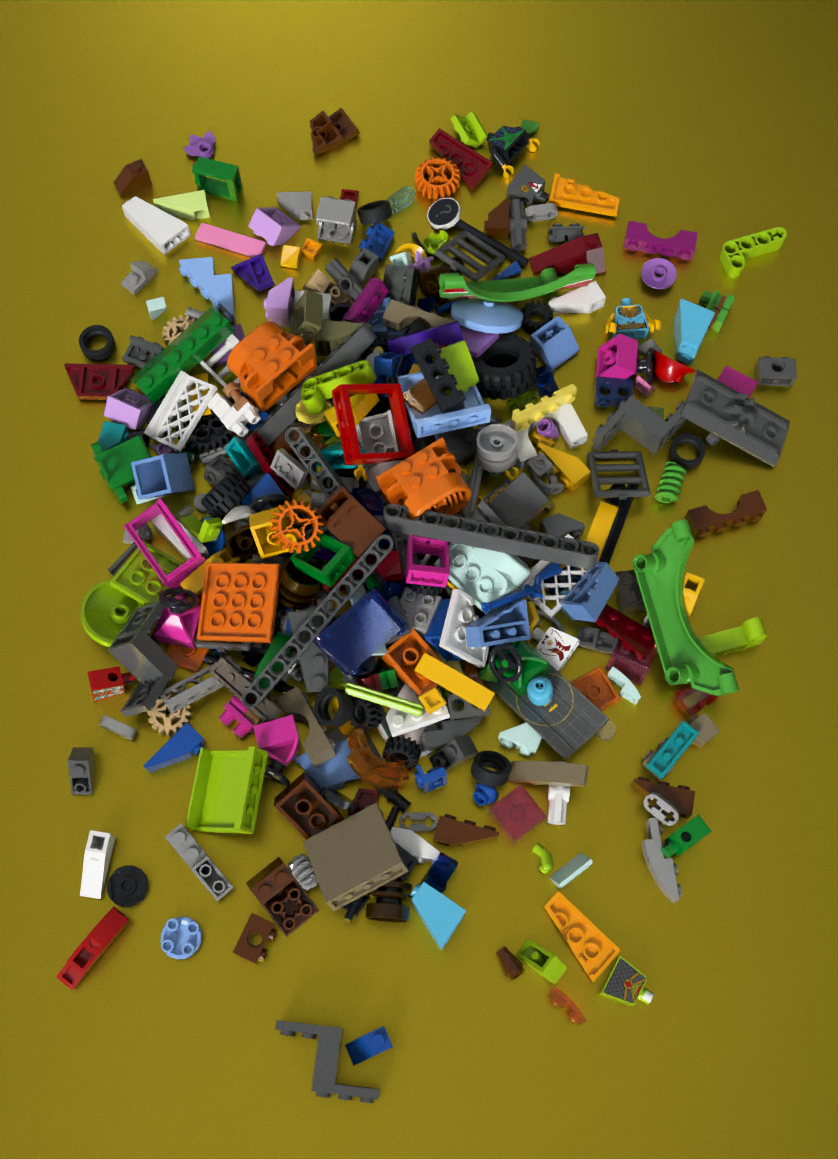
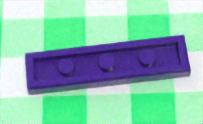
M459 321L392 338L387 340L391 353L404 354L405 356L412 354L411 347L429 338L432 339L434 344L438 343L439 346L461 341L463 336Z

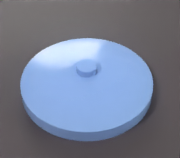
M464 297L456 300L451 308L452 318L455 321H459L460 325L484 333L499 334L513 332L521 327L523 321L522 312L508 302Z

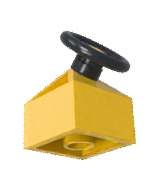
M284 494L265 495L253 500L249 504L251 510L262 511L249 515L250 529L261 559L289 552V546L282 550V542L279 545L275 544L279 538H271V535L276 533V531L269 530V527L275 526V524L270 523V519H277L272 513L274 511L279 512L277 507L284 504L287 500ZM287 513L282 518L281 529L289 525ZM285 535L289 540L298 542L295 535Z

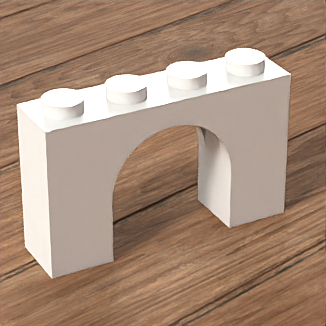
M565 403L556 412H550L545 415L544 418H549L553 421L569 450L586 443L588 434L571 403ZM511 420L505 422L503 425L511 427ZM536 421L531 423L524 431L519 430L516 432L518 436V459L516 464L519 470L528 467V462L537 456L528 437V433L537 426L538 422Z

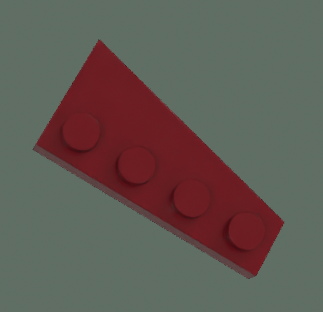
M605 604L595 622L600 627H606L609 635L613 638L617 637L624 643V648L637 654L636 658L640 661L645 658L656 644L652 630Z

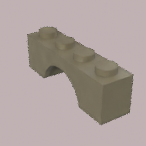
M392 299L382 317L384 326L400 332L415 319L426 325L428 329L455 322L451 318H443L434 312L429 313L423 311L420 307H412L406 305L403 301Z
M297 686L277 697L285 716L293 715L295 721L306 723L310 727L309 734L302 745L314 768L336 757L333 750L336 748V745L331 737H326L325 733L327 730L324 725L318 723L314 707L310 708L307 703L310 700L305 691L301 693Z
M705 712L700 716L696 714L688 720L689 725L699 732L692 743L703 747L720 732ZM665 738L658 746L661 748L668 738ZM659 749L655 752L650 750L643 756L644 761L641 764L656 783L661 779L651 772L646 765ZM675 765L672 766V768L668 771V773L665 776H667L675 768Z

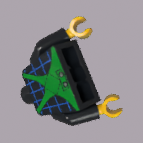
M502 126L495 134L488 133L486 138L490 147L489 152L496 164L503 168V177L505 179L509 178L507 171L512 175L514 173V168L506 165V163L510 164L528 144L529 151L533 153L536 152L540 145L538 139H531V136L521 127Z

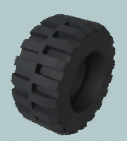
M502 333L478 358L471 356L479 378L476 386L484 398L490 397L491 400L514 399L519 394H525L526 390H529L536 381L537 363L535 349L528 341L526 342L522 337L518 338L517 335ZM502 365L508 366V367H504V368H495V367H497V366H502Z

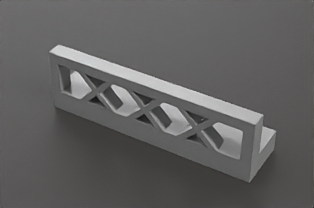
M231 656L226 657L241 672L238 663L235 664ZM216 663L165 689L160 696L171 714L224 686L214 676L202 681L203 676L208 674ZM189 683L197 684V685H195V686H193V687H191V688L185 690V686H186L187 684H189ZM171 692L179 693L170 699L166 697Z

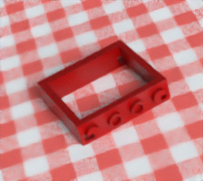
M340 384L332 390L346 465L400 461L414 454L415 450L412 445L411 430L408 425L407 410L405 409L400 384ZM349 394L389 395L400 452L360 453Z

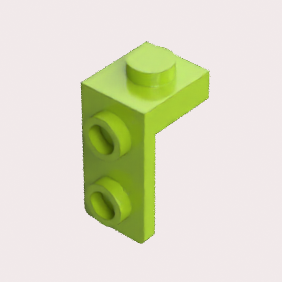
M194 515L180 518V522L201 543L216 541L223 525L219 517L205 519L203 523Z

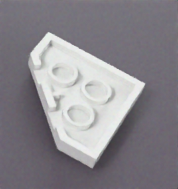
M453 589L439 646L467 662L483 668L486 664L489 647H467L465 627L479 619L478 615L475 616L472 605H474L473 599L460 589Z
M404 684L397 697L421 704L418 696ZM446 705L431 715H428L424 707L421 716L390 708L386 715V721L392 737L450 718Z

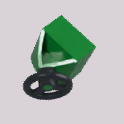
M525 640L515 641L512 645L498 644L490 653L489 664L493 675L499 681L508 683L521 697L527 693V685L530 680L539 676L545 677L550 672L549 663Z

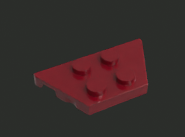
M64 364L78 399L107 400L109 395L122 390L135 372L134 365Z

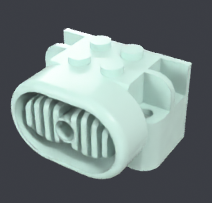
M457 543L449 545L448 579L458 589L470 595L474 604L482 612V602H490L517 592L519 586L531 573L530 568L516 555ZM440 557L433 564L436 567H440Z

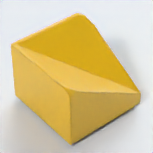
M283 245L281 267L298 269L301 248Z

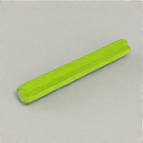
M348 682L345 687V693L409 714L421 716L423 711L422 704Z

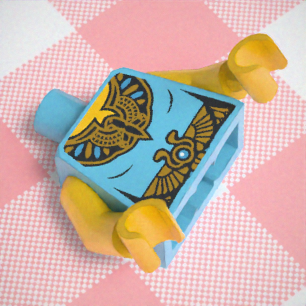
M624 298L621 300V306H617L615 312L611 313L607 319L605 333L613 332L612 338L623 334L632 339H646L649 328L650 332H654V329L661 330V321L658 319L653 320L646 311H643L641 305H632L630 298Z

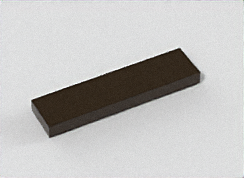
M224 656L209 671L241 701L243 693L253 683ZM249 693L247 702L253 705L257 701V696L254 693ZM268 696L260 705L250 708L264 722L274 720L283 710Z

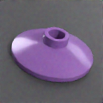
M653 258L643 265L641 276L649 287L666 289L675 282L677 272L670 261L663 258Z

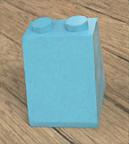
M682 298L673 320L675 358L683 363L692 365L715 312Z
M423 882L421 886L417 884L411 893L412 905L438 948L443 950L464 917L466 910L427 883Z

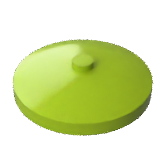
M112 579L103 581L91 588L81 604V622L84 630L93 640L107 647L111 646L138 607L144 606L110 586ZM158 620L153 623L152 630L147 634L149 637L154 634Z

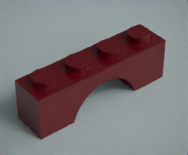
M392 550L374 572L380 574L385 582L405 579L402 555L399 551ZM369 555L365 561L368 565H374L377 562V558L374 555ZM355 557V561L332 587L323 584L324 589L330 593L360 558ZM354 571L352 577L354 578L357 574L361 573L362 571ZM346 585L340 587L339 591L346 590Z

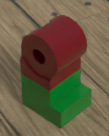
M384 668L367 676L357 678L358 685L376 691L398 687L395 670L391 668Z

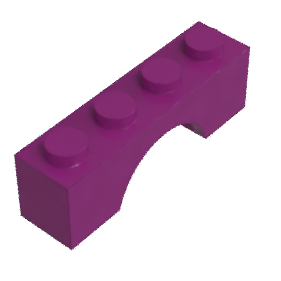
M628 221L623 248L631 251H642L648 254L654 253L666 257L671 256L683 260H692L698 233L680 230L675 236L663 239L651 234L645 223Z

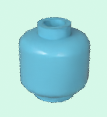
M542 676L530 680L527 685L529 700L537 706L547 705L553 698V685L551 681Z

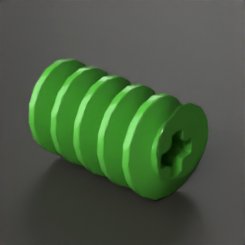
M666 462L664 465L665 468L658 484L659 487L654 496L658 502L669 504L679 500L677 495L681 493L680 489L683 487L682 482L685 481L684 476H686L687 471L675 462Z

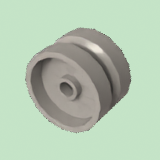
M491 424L479 431L476 438V456L479 465L483 469L495 473L511 469L518 459L517 433L509 426L503 424Z

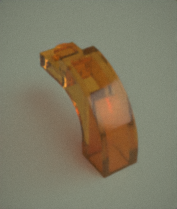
M355 729L347 738L348 747L351 749V753L347 757L348 763L353 771L366 783L380 789L391 790L401 788L410 779L403 761L385 762L372 753L363 729Z

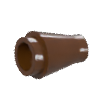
M506 946L496 952L506 977L514 980L525 971L523 968L524 964Z

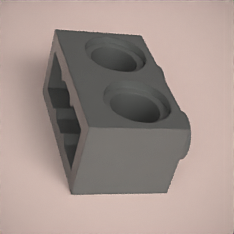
M452 692L446 697L450 715L449 721L487 717L491 714L490 705H488L484 712ZM459 700L463 703L464 707L461 710H456L452 703Z

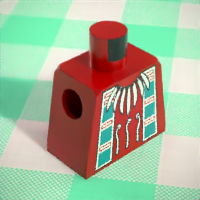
M120 667L87 672L94 702L125 693L124 685L136 683L135 677L130 672L121 674Z

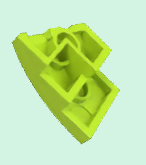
M465 340L441 348L442 353L439 355L441 359H446L450 367L447 369L449 374H454L458 383L455 385L457 390H462L463 394H465L470 387L479 382ZM437 375L438 379H441L444 375ZM446 390L444 395H449L452 391Z

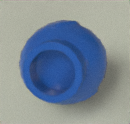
M479 782L476 783L473 799L478 805L484 806L485 804H492L497 801L499 792L495 787L486 786Z

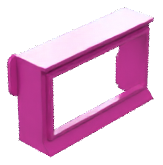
M160 497L155 504L128 524L123 525L163 584L169 589L179 588L180 583L206 561V558L198 551L168 509V505ZM162 514L191 555L189 560L168 575L165 574L136 532V530Z

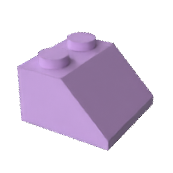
M266 207L256 208L248 227L254 230V234L266 239L269 245L276 246L286 243L300 229L301 225L278 208Z
M289 277L269 290L268 297L264 299L266 318L269 321L275 322L280 327L290 328V313L294 308L295 299L293 278Z
M126 387L108 396L104 416L110 418L112 422L126 425L128 429L137 430L146 424L152 412L151 407L154 404L145 395Z

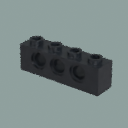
M429 338L411 347L413 357L442 414L464 409L463 401L466 398L462 390H457L455 386L458 384L454 374H449L447 369L450 367L446 359H441L439 354L442 352L438 343L434 344L432 339ZM430 359H435V362L427 363ZM437 375H444L441 379H435ZM446 390L452 391L449 395L443 394Z

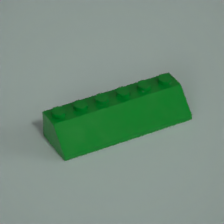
M210 307L130 380L154 404L169 391L180 371L188 374L235 331L230 322L218 310Z

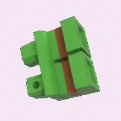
M716 289L713 294L703 291L699 302L707 305L704 308L715 312L709 326L710 329L716 332L720 331L733 304L734 296L728 295V297L720 295Z

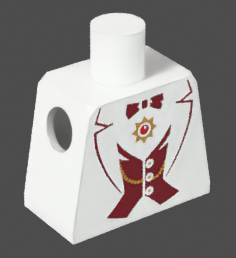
M536 627L531 634V637L539 642L535 650L560 672L581 642L579 639L553 627H549L546 633Z

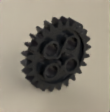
M185 410L182 417L189 415L188 411ZM211 410L210 415L201 416L185 446L186 449L192 448L193 452L199 449L200 454H202L203 450H206L209 454L210 449L217 452L218 446L223 449V443L229 444L228 438H233L234 432L228 430L220 418ZM190 420L183 423V428L188 427ZM179 425L175 427L176 432L179 431Z

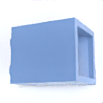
M187 453L163 454L131 462L139 500L195 490Z

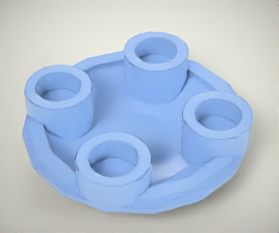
M171 918L162 930L160 938L161 948L169 957L174 959L188 958L199 949L202 941V932L199 925L191 918Z

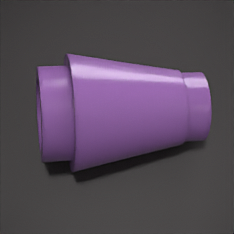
M544 418L537 423V432L541 436L553 439L558 438L559 430L551 419Z

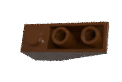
M638 777V779L632 781L631 786L645 797L651 792H657L679 810L680 817L688 819L692 816L695 791L690 790V787L682 785L673 787L670 786V783L663 781L653 783L650 782V779ZM649 798L651 802H653L656 806L661 808L659 805H657L656 802L658 800L656 798H654L653 800ZM672 811L667 813L668 815H674Z
M445 814L444 817H439L433 843L456 848L498 839L499 832H496L494 827L484 825V828L476 826V823L473 821L464 820V822L457 821L455 816Z

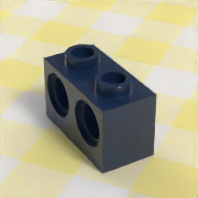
M596 378L594 405L618 407L624 399L627 401L631 395L633 396L632 379Z

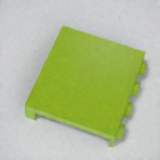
M201 747L185 828L197 832L254 834L268 752L257 747H249L248 750L211 751Z

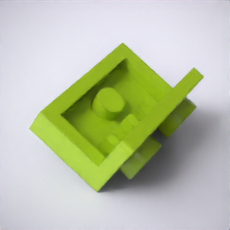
M471 111L465 118L456 114L451 117L454 130L459 133L461 142L466 146L478 148L488 137L474 112Z

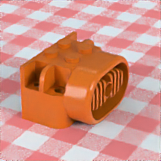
M267 321L260 324L235 345L228 356L227 367L239 378L244 396L264 413L315 370L317 362L312 343L307 346L300 335L287 334L275 322Z
M443 437L376 477L386 504L407 506L409 508L408 519L410 520L416 519L426 510L455 515L467 505L471 498V489L464 481L461 468L456 462L454 455L447 450Z

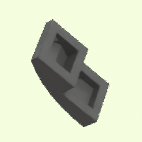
M580 626L577 639L581 642L578 646L606 654H617L619 644L617 637L613 638L609 633L600 632L597 628Z

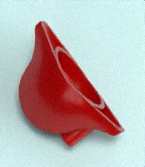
M654 349L656 360L655 373L663 382L681 383L686 374H693L695 372L694 369L676 362Z

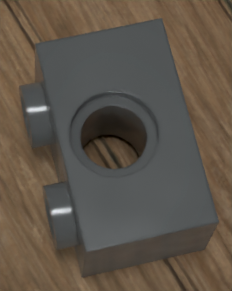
M759 357L755 365L757 385L792 387L797 379L796 359L789 357Z

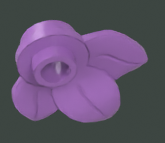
M210 131L203 138L191 134L189 138L190 145L185 146L184 150L191 156L210 158L214 153L215 137Z

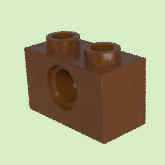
M251 913L233 953L257 965L259 961L263 962L268 952L266 946L269 941L272 942L277 934L275 929L277 925ZM255 934H260L262 941L259 945L254 946L251 939Z

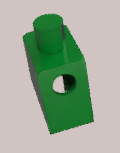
M698 814L664 840L666 844L661 847V851L667 858H670L672 855L678 857L712 831Z

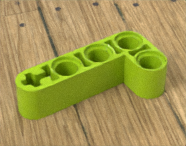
M775 227L725 242L719 259L726 274L730 278H738L744 269L745 259L781 249L787 237V231L782 227Z
M362 360L306 380L302 385L301 400L308 412L314 415L324 409L325 400L332 398V390L340 384H372L377 377L369 361Z
M754 617L745 621L742 626L701 636L698 639L716 657L759 645L768 635L761 617Z

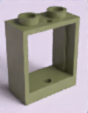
M306 289L290 313V334L300 335L307 346L322 328L323 295Z

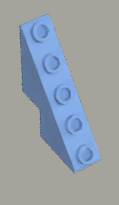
M213 257L180 259V267L178 268L180 273L184 277L187 276L190 283L195 288L198 287L204 298H209L214 308L218 311L221 310L223 316L229 322L232 321L236 324L232 275H216Z

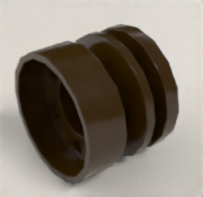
M289 559L286 561L280 574L278 601L291 609H307L312 606L321 582L297 570L292 560ZM309 560L307 562L311 566L321 570V568L313 561Z
M394 879L375 889L377 891L368 893L369 897L377 900L367 904L366 919L396 923L409 922L410 907L402 905L401 901L411 900V895L402 892L411 891L412 884Z

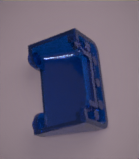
M376 586L313 640V643L346 676L351 674L353 677L362 669L360 665L395 634L398 637L407 630L405 626L409 622Z

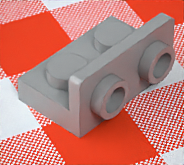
M283 448L278 449L270 468L296 490L308 486L309 482L305 479L308 470Z

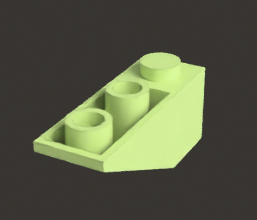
M204 190L153 199L155 207L172 216L189 220L210 217Z

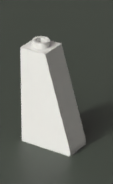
M136 196L122 205L125 217L163 255L191 236L189 227L185 222Z
M162 514L153 518L151 523L156 531L185 561L189 560L191 555ZM178 522L198 551L206 560L209 559L210 556L207 548Z

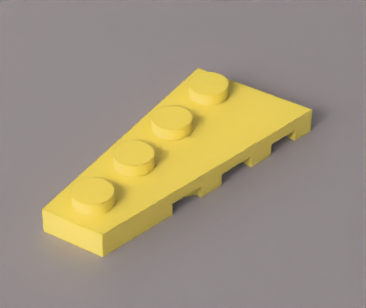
M571 384L557 390L550 398L546 395L540 398L539 402L535 405L532 402L525 405V409L522 411L519 409L513 410L510 428L515 432L519 430L524 431L531 423L539 422L545 415L550 412H556L565 403L570 404L575 400L576 386Z

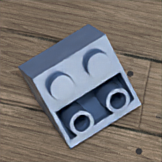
M559 316L552 319L530 336L529 343L535 349L536 354L552 371L580 350L570 327Z

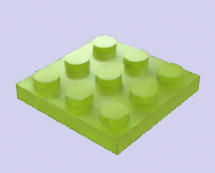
M143 541L166 575L183 564ZM139 548L135 550L110 581V586L143 605L159 601V594L169 589L163 584Z

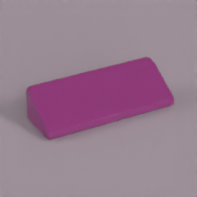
M370 279L344 315L343 319L351 323L368 322L389 292L381 279Z

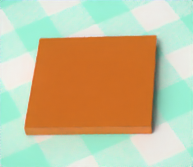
M206 563L197 640L273 643L281 565L266 563Z

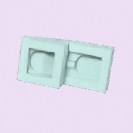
M612 666L607 677L610 681L622 687L620 696L636 705L641 698L639 692L623 673Z

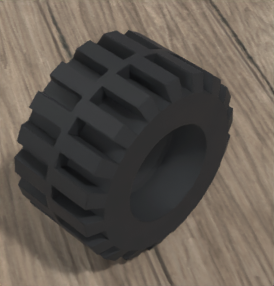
M236 470L232 471L202 498L201 504L214 518L219 517L221 519L246 497L251 490V486Z

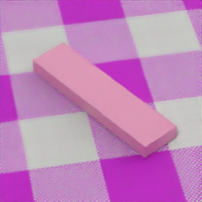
M202 222L195 235V239L250 257L263 254L266 247V242Z

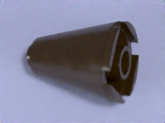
M457 257L453 258L454 260H456L464 266V262L462 260H460ZM446 262L435 265L419 274L420 280L418 282L421 291L426 297L435 299L434 302H442L446 299L440 297L439 294L440 274L459 273L460 276L462 275L459 271L451 269V266Z
M239 519L222 525L227 551L233 558L239 557L241 560H246L259 552L247 520Z

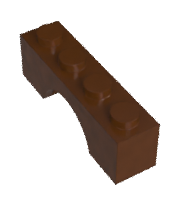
M759 490L742 494L737 501L736 510L731 513L719 514L704 505L688 510L685 519L689 522L693 537H704L710 534V532H722L733 525L739 527L747 521H759L763 518L767 508Z

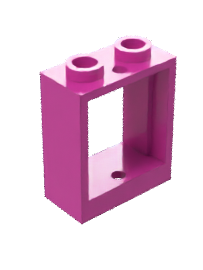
M409 535L406 546V583L446 588L449 577V542ZM413 553L440 556V567L413 564Z

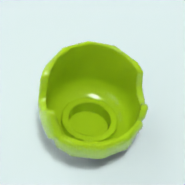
M440 230L439 234L431 232L422 242L425 252L435 255V251L449 241L448 232Z

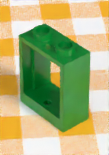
M199 156L197 162L192 167L198 191L204 190L206 194L237 201L243 188L239 167Z
M324 533L321 535L316 534L321 540L319 542L314 541L316 545L314 548L309 546V551L307 552L302 548L300 554H297L295 551L290 558L297 570L332 587L356 558L351 547ZM322 546L335 553V556L322 570H319L307 562Z

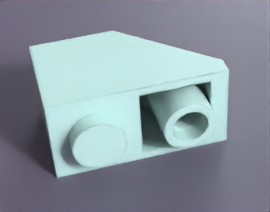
M527 723L500 732L497 741L506 748H516L520 754L530 757V755H535L542 737Z

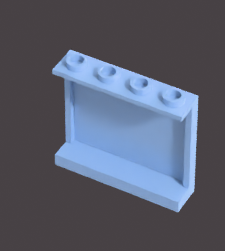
M422 372L398 377V384L401 385L405 409L417 438L490 422L491 408L489 404H484L476 384L470 387L464 394L466 398L463 401L464 409L442 414Z

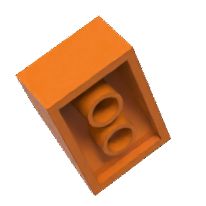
M411 629L412 632L387 649V653L382 655L381 659L389 668L394 669L396 676L419 697L438 686V684L414 671L422 656L426 653L440 662L442 661L414 629Z

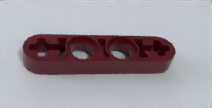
M253 432L246 439L248 447L265 474L269 473L283 494L289 497L294 492V489L270 468L275 456L262 435Z

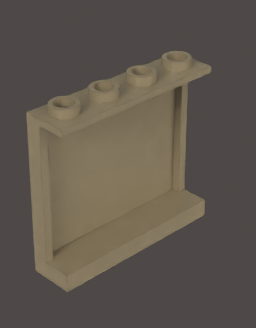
M377 803L365 807L362 811L348 816L345 820L331 825L328 829L312 835L309 839L303 841L325 902L333 911L409 872L406 864L401 859L385 822L384 813Z

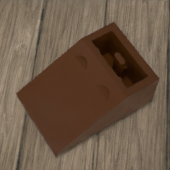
M343 486L315 513V516H322L319 520L343 544L351 547L353 553L358 558L387 530Z
M280 857L246 882L249 889L286 937L319 911L318 907Z

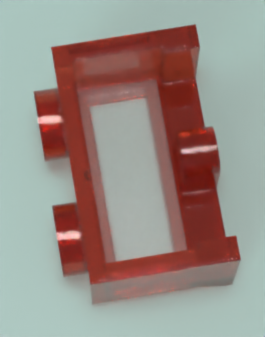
M690 686L687 689L684 687L679 689L675 693L676 697L673 699V702L687 721L716 701L720 696L693 689Z

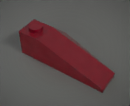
M598 233L578 237L529 258L534 275H540L547 268H554L556 274H569L574 271L576 264L591 263L595 266V276L606 273L603 246Z

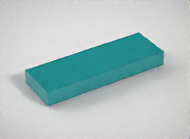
M683 720L646 767L662 780L698 736L699 732Z

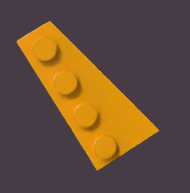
M555 173L549 203H554L558 207L616 217L620 198L600 190L598 192L594 191L590 186L585 184L584 186L575 183V180L570 178L568 180L560 177V174Z
M558 891L544 908L593 983L621 950Z

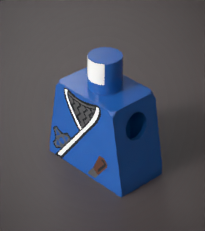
M385 352L374 357V372L377 377L374 384H386L385 379L390 377L396 378L398 384V377L401 376L404 354ZM381 394V396L388 397V394Z

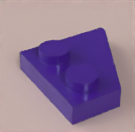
M262 253L231 267L236 275L258 292L275 285Z

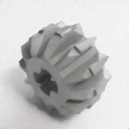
M301 853L288 863L289 870L304 890L308 891L318 885L310 859L305 854Z

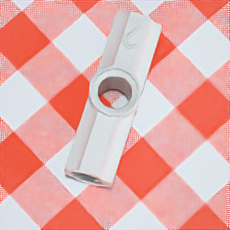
M549 785L547 823L565 825L570 787H554Z

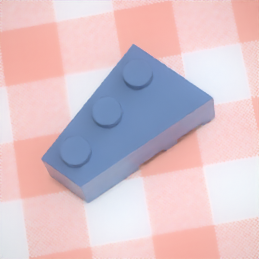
M596 562L595 567L589 569L560 604L573 620L596 622L617 585L619 577L606 562Z
M519 599L500 606L466 626L467 647H485L531 639L526 599Z

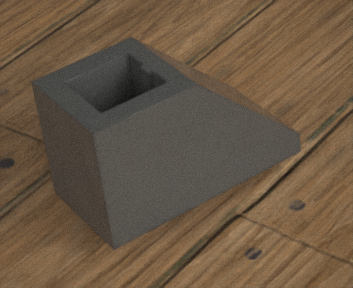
M363 248L353 260L349 273L359 279V284L362 287L366 285L379 269L378 256Z
M558 513L541 519L540 529L542 533L561 537L569 534L576 539L582 536L585 525L580 521Z
M466 735L453 739L429 757L433 767H438L439 769L444 767L447 772L469 760L478 753V750L470 736Z
M73 747L68 758L72 795H92L95 775L94 748Z

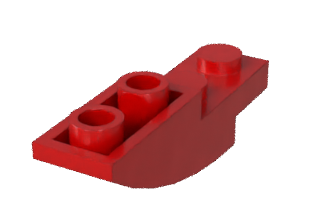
M112 907L70 956L56 978L69 989L74 990L130 919L118 909Z

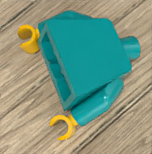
M358 441L360 453H367L365 448L361 446V442ZM336 442L320 450L333 469L357 467L354 471L357 482H359L361 476H363L364 481H367L368 476L364 469L366 464H345L341 442ZM318 462L317 464L318 472L322 470V465L320 462Z

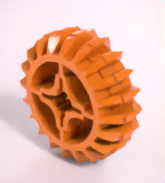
M438 156L437 159L431 157L430 160L425 159L424 163L420 162L414 179L415 185L418 187V191L422 192L423 197L428 195L429 200L434 197L437 201L438 198L442 199L445 196L450 198L451 194H455L459 188L461 177L457 165L453 164L452 160L447 161L446 157L440 159Z
M296 499L292 500L291 505L288 501H285V508L279 505L277 507L279 512L274 511L272 513L277 519H270V523L275 524V526L269 527V530L276 531V533L271 535V538H279L275 544L279 545L282 542V550L289 546V553H293L294 548H296L297 554H300L302 548L307 552L309 551V546L312 548L316 546L314 541L319 542L321 540L316 534H323V530L318 529V527L324 526V523L317 521L322 516H315L314 513L318 509L314 508L311 511V503H308L305 507L304 500H301L299 505H297ZM293 511L302 512L308 518L300 519ZM287 513L289 525L281 529L282 518ZM293 522L295 524L305 523L299 528L300 531L298 529L288 530L294 525ZM311 524V534L306 540L304 529L307 525ZM293 534L300 542H293L285 535Z

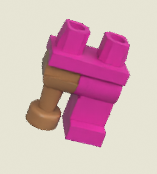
M269 694L268 697L278 705V702ZM235 695L224 705L225 711L219 717L220 721L227 727L234 720L239 723L233 729V732L240 739L248 733L252 735L254 733L253 726L262 722V719L250 708L244 706L242 701Z

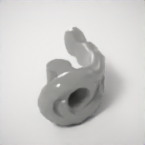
M528 466L534 482L543 492L555 495L564 489L565 485L558 483L555 475L550 476L549 483H545Z
M536 609L538 617L543 616L547 618L557 630L566 633L555 616L551 618L542 609ZM539 618V621L537 622L535 627L540 626L542 621L541 618Z

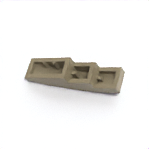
M512 761L508 781L513 783L529 782L533 785H551L554 787L586 786L589 766L547 761Z

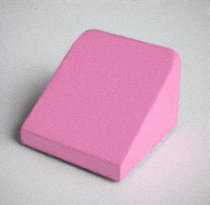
M639 375L636 377L634 387L645 397H648L655 391V388L646 379Z

